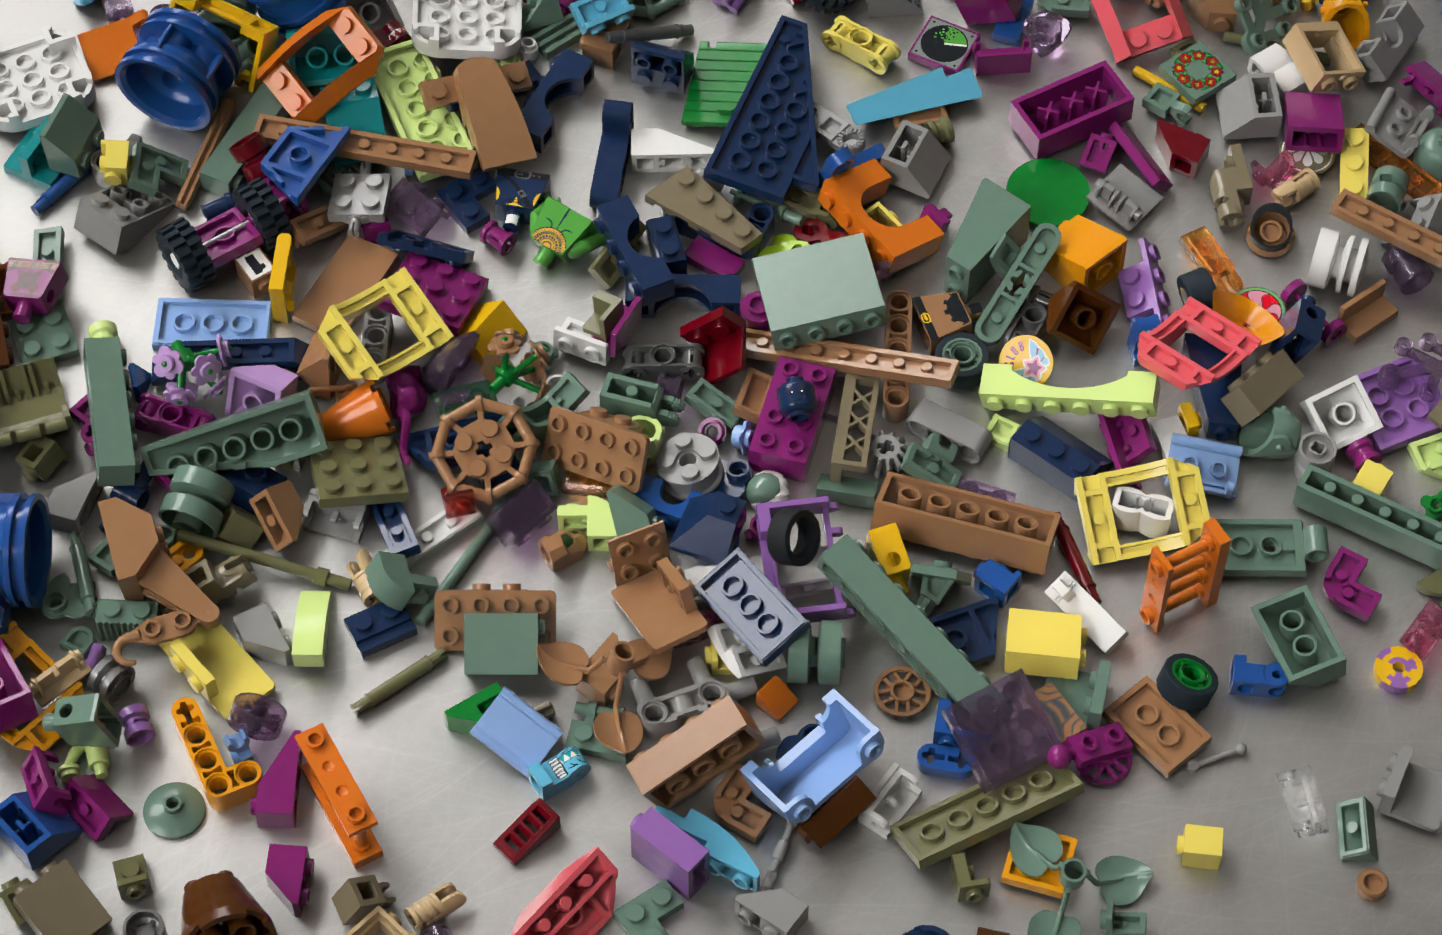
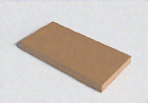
M355 235L353 238L347 236L293 313V322L317 332L331 305L348 300L384 278L386 279L399 261V254L363 238H355ZM361 315L347 321L351 329Z

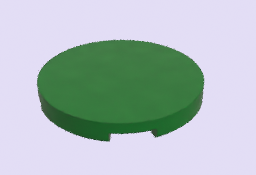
M1042 158L1028 161L1019 166L1011 174L1007 182L1006 190L1031 205L1029 225L1034 227L1043 223H1050L1058 228L1063 221H1069L1076 215L1083 217L1089 205V200L1086 199V196L1090 193V187L1085 176L1076 167L1061 160Z

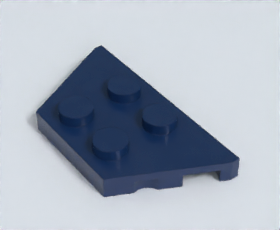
M493 412L484 414L485 419L495 422L503 416ZM478 416L458 421L456 424L463 428L476 421ZM439 426L413 432L409 435L408 454L431 472L438 471L433 461L429 460L428 453L432 451ZM450 429L444 451L453 450L455 439L458 434ZM398 436L397 439L400 446V436ZM482 443L479 445V450L476 453L477 455L483 454L486 458L490 456L489 450L493 447L491 444L485 445ZM455 458L445 459L450 469L459 466Z
M997 596L928 619L935 627L938 626L946 632L949 642L956 649L959 648L966 653L973 667L995 659L999 603Z

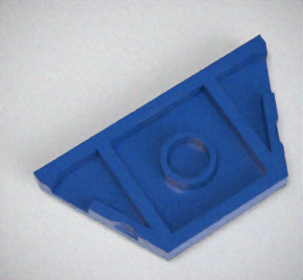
M288 126L261 161V171L298 206L349 139L351 127L342 126L341 131H325L324 126H312L309 128Z

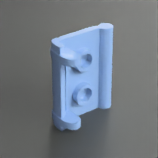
M1178 433L1172 434L1168 458L1173 457V459L1183 463H1190L1199 467L1206 494L1221 496L1226 499H1235L1237 497L1235 491L1242 446ZM1168 476L1165 477L1164 485L1170 486Z
M504 686L469 733L528 778V766L538 761L541 763L564 731L518 697L514 691Z

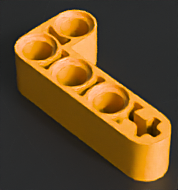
M187 697L175 701L171 712L176 731L211 808L216 811H225L251 801V797H257V787L263 778L259 764L255 761L246 760L226 768L198 703L194 699ZM188 716H189V718H190V719L192 720V722H193V723H190L189 725L187 724V720H186V718H185V717H188ZM195 740H203L201 743L193 744ZM214 764V766H213L212 768H209V769H204V768H203V767L206 766V765ZM247 778H255L251 782H244ZM220 789H225V790H226L225 792H223V793H221V794H214V792L217 791V790H220Z

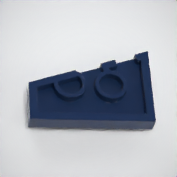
M397 229L379 232L376 244L392 247L398 251H410L434 260L436 258L446 260L445 263L455 267H462V264L472 262L475 252Z

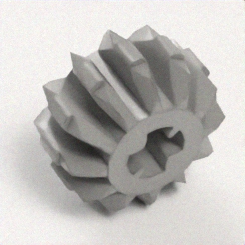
M882 429L879 432V436L872 434L866 473L875 472L874 476L876 479L881 475L886 476L888 471L902 474L903 470L900 467L909 446L905 445L906 440L904 436L896 438L894 430L887 435Z

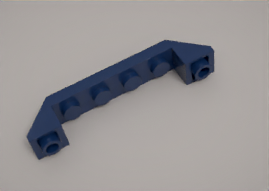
M295 337L228 340L229 345L232 347L231 357L227 358L228 366H223L219 354H215L216 360L222 363L221 370H230L232 367L276 365L280 368H295L297 372L309 344ZM216 340L182 341L185 348H191L193 353L218 348ZM152 361V386H166L168 382H177L178 374L172 380L167 379L166 376L158 377L154 373V366L156 364ZM298 377V381H304L302 378Z

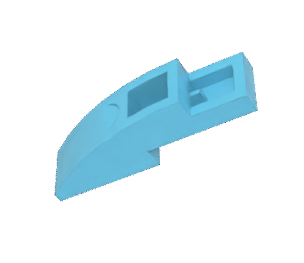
M657 805L655 810L709 850L710 874L714 876L722 875L732 880L741 889H750L758 892L760 888V872L746 850L731 834L713 820L692 808L686 818Z

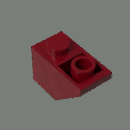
M1161 119L1157 123L1155 142L1168 169L1195 180L1208 157L1211 139Z

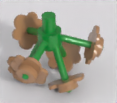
M508 328L503 329V331H496L495 336L491 339V343L488 344V350L490 352H497V354L488 353L483 357L484 365L480 367V373L485 375V380L490 384L489 389L493 393L498 394L504 386L510 387L512 384H516L538 393L535 400L536 403L549 392L551 387L546 384L548 375L544 366L546 368L550 367L547 361L550 358L548 348L544 347L541 343L536 345L532 340H529L528 343L534 353H525L524 359L520 361L517 367H514L509 360L510 354H517L520 351L519 347L524 345L526 337L520 335L514 329ZM523 376L526 381H532L535 385L540 384L542 379L544 380L540 388L518 378Z

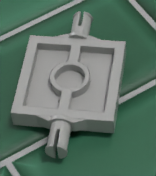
M362 161L358 174H335L327 216L329 222L349 224L347 234L351 238L354 237V234L355 238L359 237L362 224L385 222L392 178L391 174H371L373 166L371 162L365 163V161Z

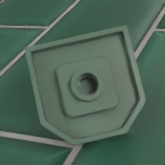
M935 560L934 565L912 563L911 578L922 579L921 596L914 605L921 606L929 616L934 607L940 605L952 585L971 586L972 574L952 568L953 563Z

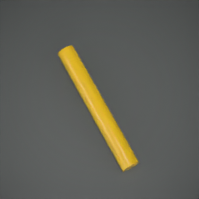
M1138 65L1132 72L1133 76L1153 87L1159 82L1180 93L1172 84ZM1181 94L1180 102L1189 104L1192 109L1201 114L1206 110L1207 104L1202 101L1193 106Z

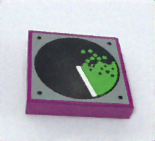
M931 15L909 50L908 59L934 70L942 67L945 74L953 75L962 71L973 53L974 43L980 41L981 34Z

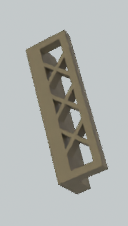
M846 373L831 458L829 481L841 483L843 470L866 473L881 378ZM856 385L873 387V391L862 396L856 390ZM862 405L869 413L858 418L853 413V410ZM859 428L865 436L855 441L849 435V432ZM855 450L862 459L861 462L845 460V455Z

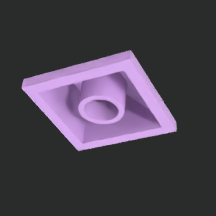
M276 365L232 367L229 374L224 417L296 394L299 375Z

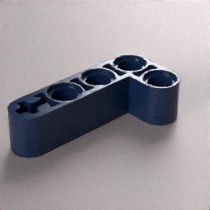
M604 100L602 135L590 190L589 206L592 208L620 198L622 195L631 148V129H634L633 102Z
M758 202L752 205L745 218L762 233V241L742 255L711 239V235L699 229L697 231L689 227L688 222L677 216L674 219L679 235L693 240L699 235L740 258L752 260V258L758 257L759 253L766 247L774 232L775 212L774 208L765 202ZM660 207L661 217L668 216L665 213V209Z

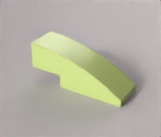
M301 591L292 644L294 667H325L331 591Z

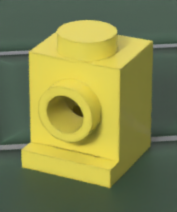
M101 140L102 155H100L99 170L105 174V183L113 186L119 184L128 185L131 164L130 141Z

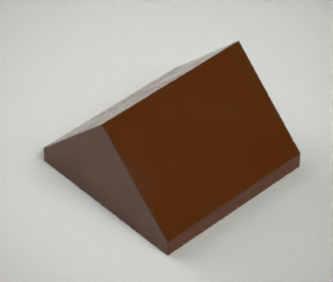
M1074 280L1049 298L1047 332L1095 355L1122 305Z

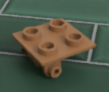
M663 520L607 541L611 560L607 561L610 572L614 573L616 586L657 570L656 562L665 557L671 562Z

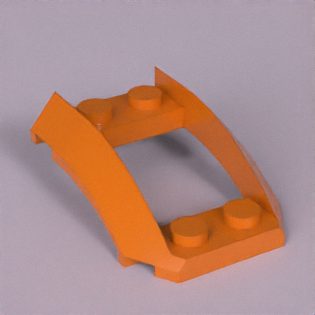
M352 6L327 10L286 40L257 69V80H263L293 119L316 123L320 118H324L353 90L378 74L379 59H382L385 47ZM330 26L358 63L332 81L314 97L286 61L314 36Z

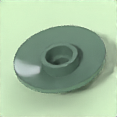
M171 782L159 786L147 797L143 807V817L148 829L158 837L171 840L181 839L194 833L202 824L206 814V805L202 794L195 787L182 782ZM178 803L176 808H168L170 804Z

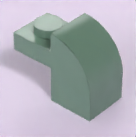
M378 551L365 569L369 586L374 595L385 605L402 611L407 603L425 606L439 587L436 577L411 574L406 557L403 554Z

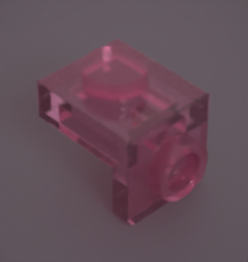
M1285 149L1266 169L1256 160H1253L1250 163L1253 172L1251 176L1262 187L1266 184L1273 190L1282 181H1286L1294 174L1296 168L1294 156Z

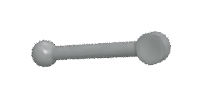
M1238 743L1235 748L1199 761L1191 759L1187 762L1186 768L1188 772L1196 773L1201 766L1234 754H1245L1247 746L1244 743Z

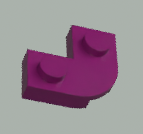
M1341 546L1325 574L1323 582L1325 595L1338 609L1368 623L1381 601L1382 594L1357 582L1369 559Z

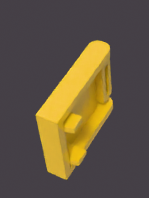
M281 233L277 237L268 288L274 322L289 323L290 312H294L296 304L292 299L297 268L293 264L292 238L287 233Z

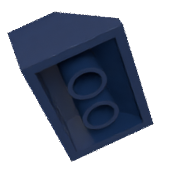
M1044 416L1028 419L1010 439L1008 455L1010 459L1077 503V495L1074 496V478L1108 472L1114 466V462Z

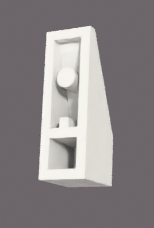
M659 128L631 129L632 172H678L687 165L695 171L706 167L714 151L711 147Z

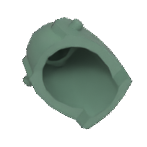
M1285 405L1281 406V408L1269 407L1243 427L1240 426L1237 445L1243 447L1241 456L1264 459L1292 458L1296 454L1301 440V421L1296 417L1295 413L1288 411V407Z

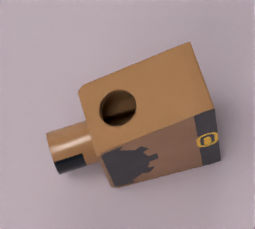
M957 292L912 298V318L930 356H935L936 346L946 336L960 332L971 334L972 322L977 321L983 313L979 302L964 306Z

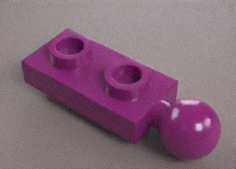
M1118 721L1068 736L1064 745L1057 744L1049 749L1047 760L1053 768L1064 769L1070 765L1073 759L1079 769L1128 754L1134 746Z

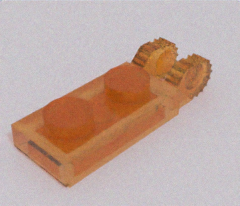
M1205 226L1180 236L1179 243L1197 268H1206L1217 289L1228 291L1227 286L1221 279L1226 276L1228 284L1234 291L1238 292L1243 289L1242 279L1235 271L1233 263Z

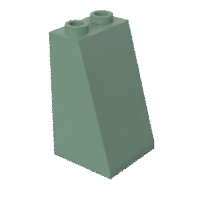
M986 177L982 180L947 255L944 290L947 293H959L962 301L967 304L996 273L991 265L989 256L1001 236L1007 234L1019 248L1027 240L1031 205Z

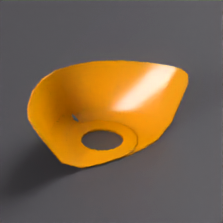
M1215 289L1213 291V310L1262 340L1260 345L1268 344L1284 335L1285 331L1280 323L1267 310L1254 301L1226 290ZM1247 323L1252 327H1245L1243 324Z

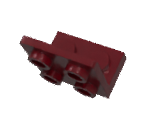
M721 306L680 327L681 338L690 343H698L705 347L706 354L702 359V366L705 369L703 379L713 385L745 369L746 320Z

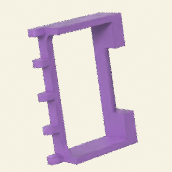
M828 496L756 504L755 518L764 575L781 593L782 588L779 585L776 561L770 555L767 546V531L770 521L782 508L806 509L814 514H821L828 550L834 545L833 537L843 535L842 527L831 528L829 513L838 511L839 503L829 502ZM834 585L835 604L796 608L805 619H810L811 623L857 616L855 608L846 609L842 593Z

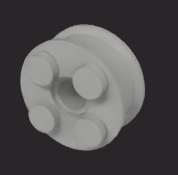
M687 432L677 434L661 446L655 459L656 470L660 479L664 480V491L675 499L686 500L691 490L703 494L712 493L723 479L724 467L720 459L718 447L711 438L703 434Z

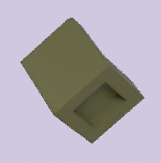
M598 289L592 296L594 313L583 325V332L607 341L611 336V332L624 315L623 299Z
M231 502L229 508L223 512L224 520L218 536L231 544L252 549L264 529L256 515Z

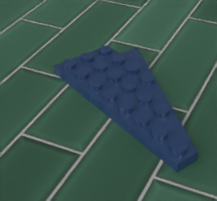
M781 15L704 169V178L783 205L792 185L817 194L819 173L807 23Z

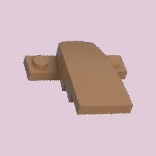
M474 57L461 62L451 76L419 83L418 87L426 111L445 108L450 104L459 103L464 128L467 127L472 149L477 151L482 173L535 162L538 158L524 117L513 94L532 88L525 60L498 66L492 58Z

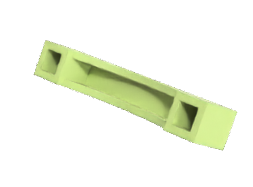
M984 363L979 397L983 408H988L992 411L1010 409L1024 413L1045 411L1049 414L1065 412L1080 416L1103 414L1107 417L1120 415L1144 419L1156 417L1161 386L1158 375L1153 372L1128 371L1126 377L1099 386L1085 388L1054 387L1022 377L1014 372L1013 365Z

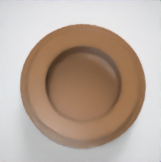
M1366 869L1359 874L1355 887L1362 899L1369 902H1377L1385 897L1389 888V881L1387 876L1380 870Z

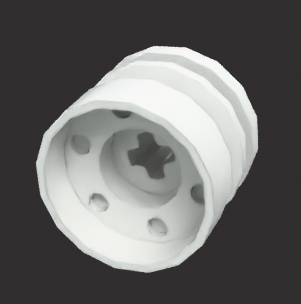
M1322 227L1306 284L1325 289L1330 278L1336 279L1335 293H1340L1343 281L1348 282L1349 287L1346 296L1354 297L1356 290L1363 281L1368 264L1370 239L1362 238L1358 250L1353 248L1355 235H1351L1346 246L1340 245V231Z

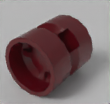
M255 131L243 137L229 148V152L236 163H244L242 170L248 182L259 177H266L261 171V161L269 152L265 151L268 143L260 131Z

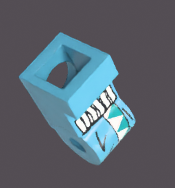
M571 746L542 764L538 761L528 766V778L539 797L545 802L584 778L589 773L591 766L576 746Z

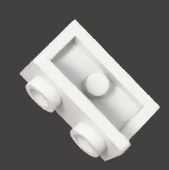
M567 317L562 327H555L553 330V348L584 358L592 363H598L603 366L608 364L612 357L608 355L609 345L603 341L591 338L592 335L583 332L585 322Z

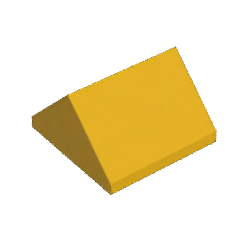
M504 300L484 302L470 315L458 337L454 336L447 344L480 365H484L483 357L486 354H497V352H490L488 350V344L491 343V339L495 336L496 331H503V329L509 328L517 330L523 336H526L528 332Z

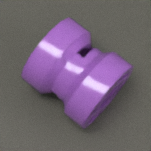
M132 704L119 712V715L124 719L122 727L125 728L123 734L127 745L134 747L142 746L155 738L156 733L153 724L149 722L150 714L146 705Z

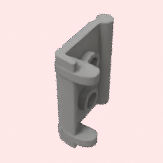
M1388 87L1366 123L1364 130L1401 158H1407L1418 147L1421 136L1436 114V109L1429 105L1420 113L1399 98L1393 87Z

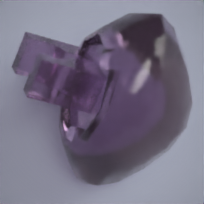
M1050 11L1032 14L1022 23L1025 38L1030 40L1029 45L1040 58L1055 51L1067 39L1072 30L1068 20Z

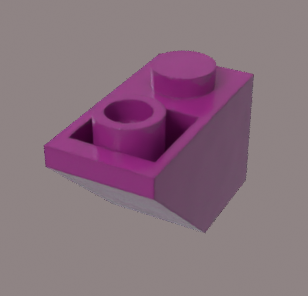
M270 844L265 869L268 886L294 917L301 918L303 906L309 905L310 888L306 887L308 877L312 878L314 874V859L309 857L307 846Z

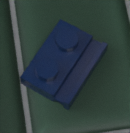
M381 602L344 618V625L354 644L359 649L362 658H366L418 635L417 627L413 624L406 607L399 611Z

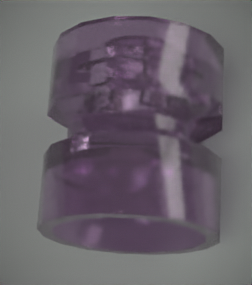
M1396 246L1389 248L1382 257V264L1389 274L1394 275V282L1403 294L1409 295L1422 290L1434 277V272L1426 261Z

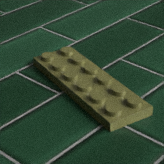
M1047 751L890 825V832L916 866L922 870L952 856V854H956L1013 827L1015 822L1021 823L1084 793V784L1069 767L1064 769L1053 768L1047 760Z

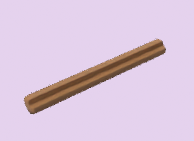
M227 97L223 99L175 203L177 208L184 211L190 209L201 185L199 171L221 142L236 109L237 103L235 100Z

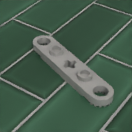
M813 101L814 115H816V118H814L816 138L836 150L848 147L853 156L865 149V136L861 130L852 127L849 122ZM850 139H856V140H858V142H855L856 145H855V144H853V146H851V144H849V146H848V144L845 145V142L848 141V140H850Z

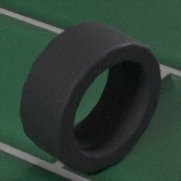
M782 508L770 521L767 531V546L770 555L774 561L781 565L797 567L806 566L814 559L821 542V530L816 516L806 509ZM796 522L798 528V540L796 547L792 552L790 546V534L792 527Z

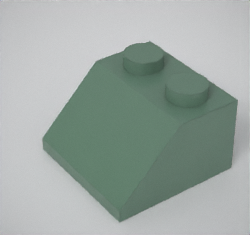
M63 93L39 136L49 168L80 178L85 168L87 169L91 165L90 158L97 147L101 146V140H104L105 135L99 118L72 96Z

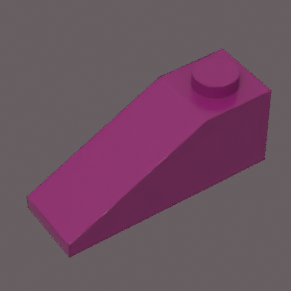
M294 730L259 782L257 797H251L250 812L251 815L256 816L258 827L296 828L301 778L300 765H302L303 753L294 736L300 734L301 730Z

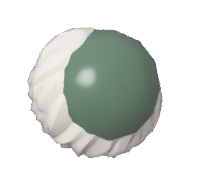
M764 470L757 473L748 482L746 496L756 511V504L790 500L789 495L791 491L783 474Z

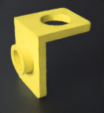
M879 201L865 210L868 216L870 215L873 220L878 221L880 224L893 227L903 226L898 216L892 210L888 211Z

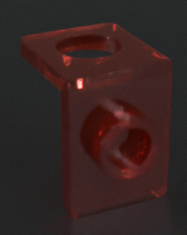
M447 487L441 489L447 519L476 513L473 489L451 493L447 492Z

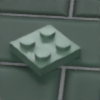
M64 305L53 308L51 313L47 315L32 314L29 324H20L14 320L8 321L21 364L49 356L54 357L55 363L80 356Z

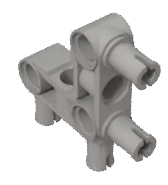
M698 656L687 662V668L695 684L674 692L654 697L647 680L639 677L634 678L630 681V688L638 704L636 713L643 725V734L648 738L658 739L668 733H674L684 726L690 717L700 715L710 708L714 701H707V698L719 699L730 695L737 701L757 694L758 688L754 677H747L729 684L719 682L716 678L711 677L703 657ZM656 717L660 720L653 722L648 719ZM772 726L762 730L761 733L767 743L738 763L744 766L748 760L753 759L757 755L756 752L781 744V737L777 727Z

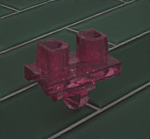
M1434 598L1429 599L1399 640L1409 651L1416 653L1420 660H1425L1438 641L1442 639V607Z

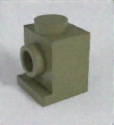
M42 435V437L31 439L15 460L23 468L20 472L27 479L35 482L39 478L45 482L61 461L67 462L70 457L56 441Z

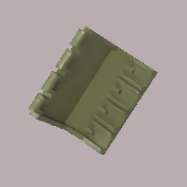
M53 356L0 370V448L12 445L15 442L20 443L42 437L44 434L49 435L74 427Z

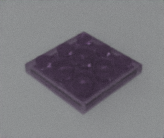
M1022 668L940 711L984 794L1048 761L1047 754L1049 749L1057 744L1063 745Z

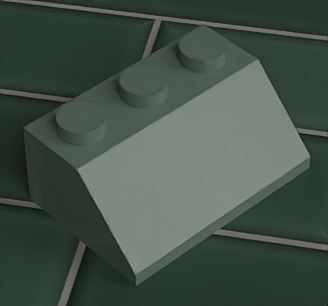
M1307 584L1251 607V611L1290 685L1318 687L1346 675V657Z

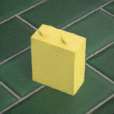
M1009 608L1004 673L1077 680L1079 667L1085 668L1086 650L1081 649V646H1086L1087 628L1082 627V615Z

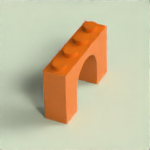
M873 158L824 180L817 200L850 236L864 233L871 259L888 276L937 253L945 233L928 215L897 227L880 224L867 215L862 206L885 196L892 178L882 165Z

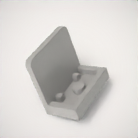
M1403 743L1399 754L1392 752L1386 768V770L1391 771L1389 780L1386 778L1381 780L1376 794L1382 797L1377 812L1424 830L1437 832L1442 822V774L1410 763L1414 747Z

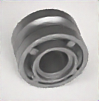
M112 654L108 655L90 673L87 687L93 693H100L109 704L114 703L130 689L135 679V669L131 666L120 665L115 661Z

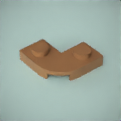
M736 763L730 767L716 788L714 810L717 818L725 827L757 843L771 822L772 814L748 801L753 792L740 771L743 765Z

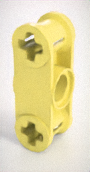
M843 15L836 17L834 25L821 34V40L828 49L848 57L879 75L885 74L888 70V65L901 56V50L894 41L872 32Z

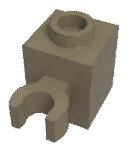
M374 874L348 879L331 898L343 926L359 923L378 905L382 909L390 908L396 901V898H388L383 895L390 887V884L388 882L378 883Z

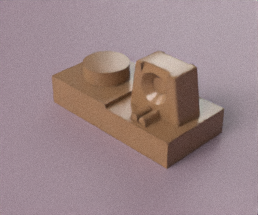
M329 203L288 222L292 227V244L296 249L345 230L347 223L329 222L327 216Z

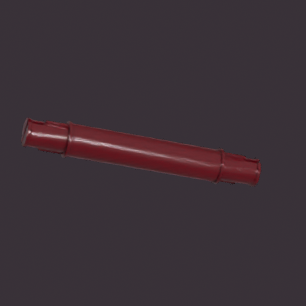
M1061 516L1056 537L1077 582L1101 604L1102 600L1095 589L1096 584L1075 543L1069 526L1065 525Z

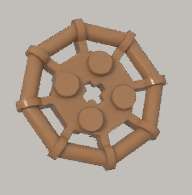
M476 395L475 399L446 415L442 414L440 416L441 422L432 451L428 455L429 460L433 461L446 484L449 494L453 495L455 493L481 500L489 505L522 485L526 486L529 483V473L537 447H540V440L534 436L521 412L522 408L517 404L512 406L482 398V395ZM484 410L504 415L506 418L502 423L487 420L484 416ZM477 411L478 419L463 428L456 424L459 420ZM512 422L524 441H513L507 430ZM450 429L458 434L455 439L453 450L444 451ZM482 443L485 445L491 444L493 447L489 450L490 456L486 458L483 454L477 455L476 453L479 450V445ZM517 450H524L517 471L511 467L513 456ZM445 459H456L462 470L457 478H455ZM507 472L513 476L492 488L491 481ZM468 477H473L484 481L485 489L463 483Z

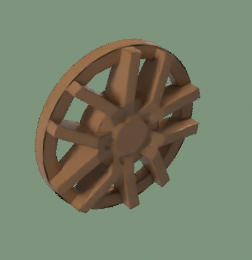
M895 666L879 675L874 684L873 694L878 709L892 716L895 720L897 718H907V720H910L911 717L926 710L931 698V687L912 667ZM902 672L908 674L902 680L897 673ZM891 675L895 682L892 684L886 677ZM914 675L918 680L912 684L909 681ZM883 683L886 689L879 690L880 684ZM921 684H923L926 691H922L917 688ZM883 696H890V698L883 701L880 699ZM914 696L925 698V700L921 702L915 699ZM895 704L894 710L889 709L887 706ZM905 705L906 712H898V706ZM910 705L917 707L915 710L910 711Z

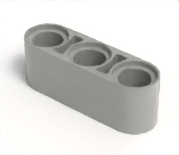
M377 306L365 312L362 345L376 364L390 358L394 328L392 314L377 309ZM386 377L376 380L377 382L374 385L383 383Z
M922 399L918 402L905 422L906 429L912 435L922 440H925L930 434L938 432L940 434L939 444L943 449L948 450L951 444H957L958 450L955 456L970 463L979 462L993 440L992 433L986 427L927 399Z

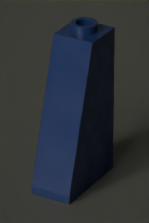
M1194 333L1184 334L1181 354L1207 370L1228 355ZM1242 363L1220 380L1191 388L1201 416L1206 438L1218 441H1235L1239 423L1221 401V398L1229 392L1227 386L1241 376Z

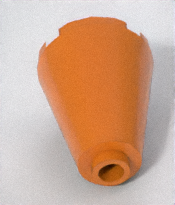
M367 380L321 414L327 441L369 438L397 431L396 424L390 426V418H393L381 388L374 389L373 387L377 382L376 380Z

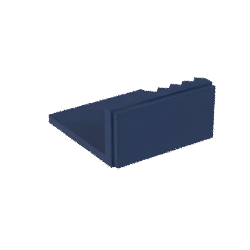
M269 467L240 470L230 469L222 474L235 487V493L231 502L254 515L256 514L249 500L264 489L287 481V477Z

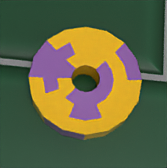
M1392 646L1382 650L1377 655L1373 667V675L1377 684L1387 692L1394 694H1406L1413 691L1419 685L1423 674L1422 661L1418 655L1409 648ZM1394 668H1399L1403 672H1396Z

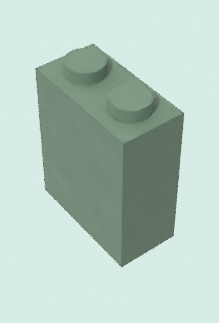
M464 613V675H538L539 668L541 667L537 659L536 647L540 643V638H545V619H540V613Z

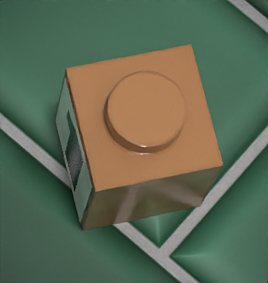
M258 246L234 259L237 276L254 299L263 294H268L272 263Z

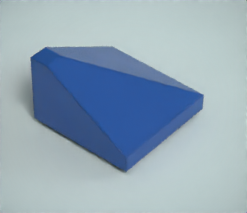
M130 363L128 369L135 401L140 403L139 398L142 393H147L152 377L148 371L134 363Z

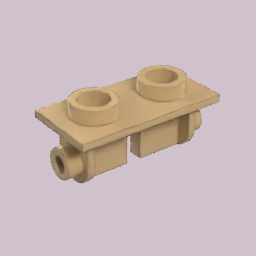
M78 649L69 650L67 652L68 655L35 679H29L30 682L27 685L32 692L33 698L42 708L92 672V669L83 660L84 657Z

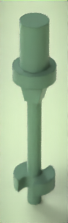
M731 189L729 194L734 195L733 200L738 204H742L744 200L753 204L762 202L738 189L737 191ZM784 204L772 206L778 221H788L800 227L804 224L805 216L791 211L789 206Z

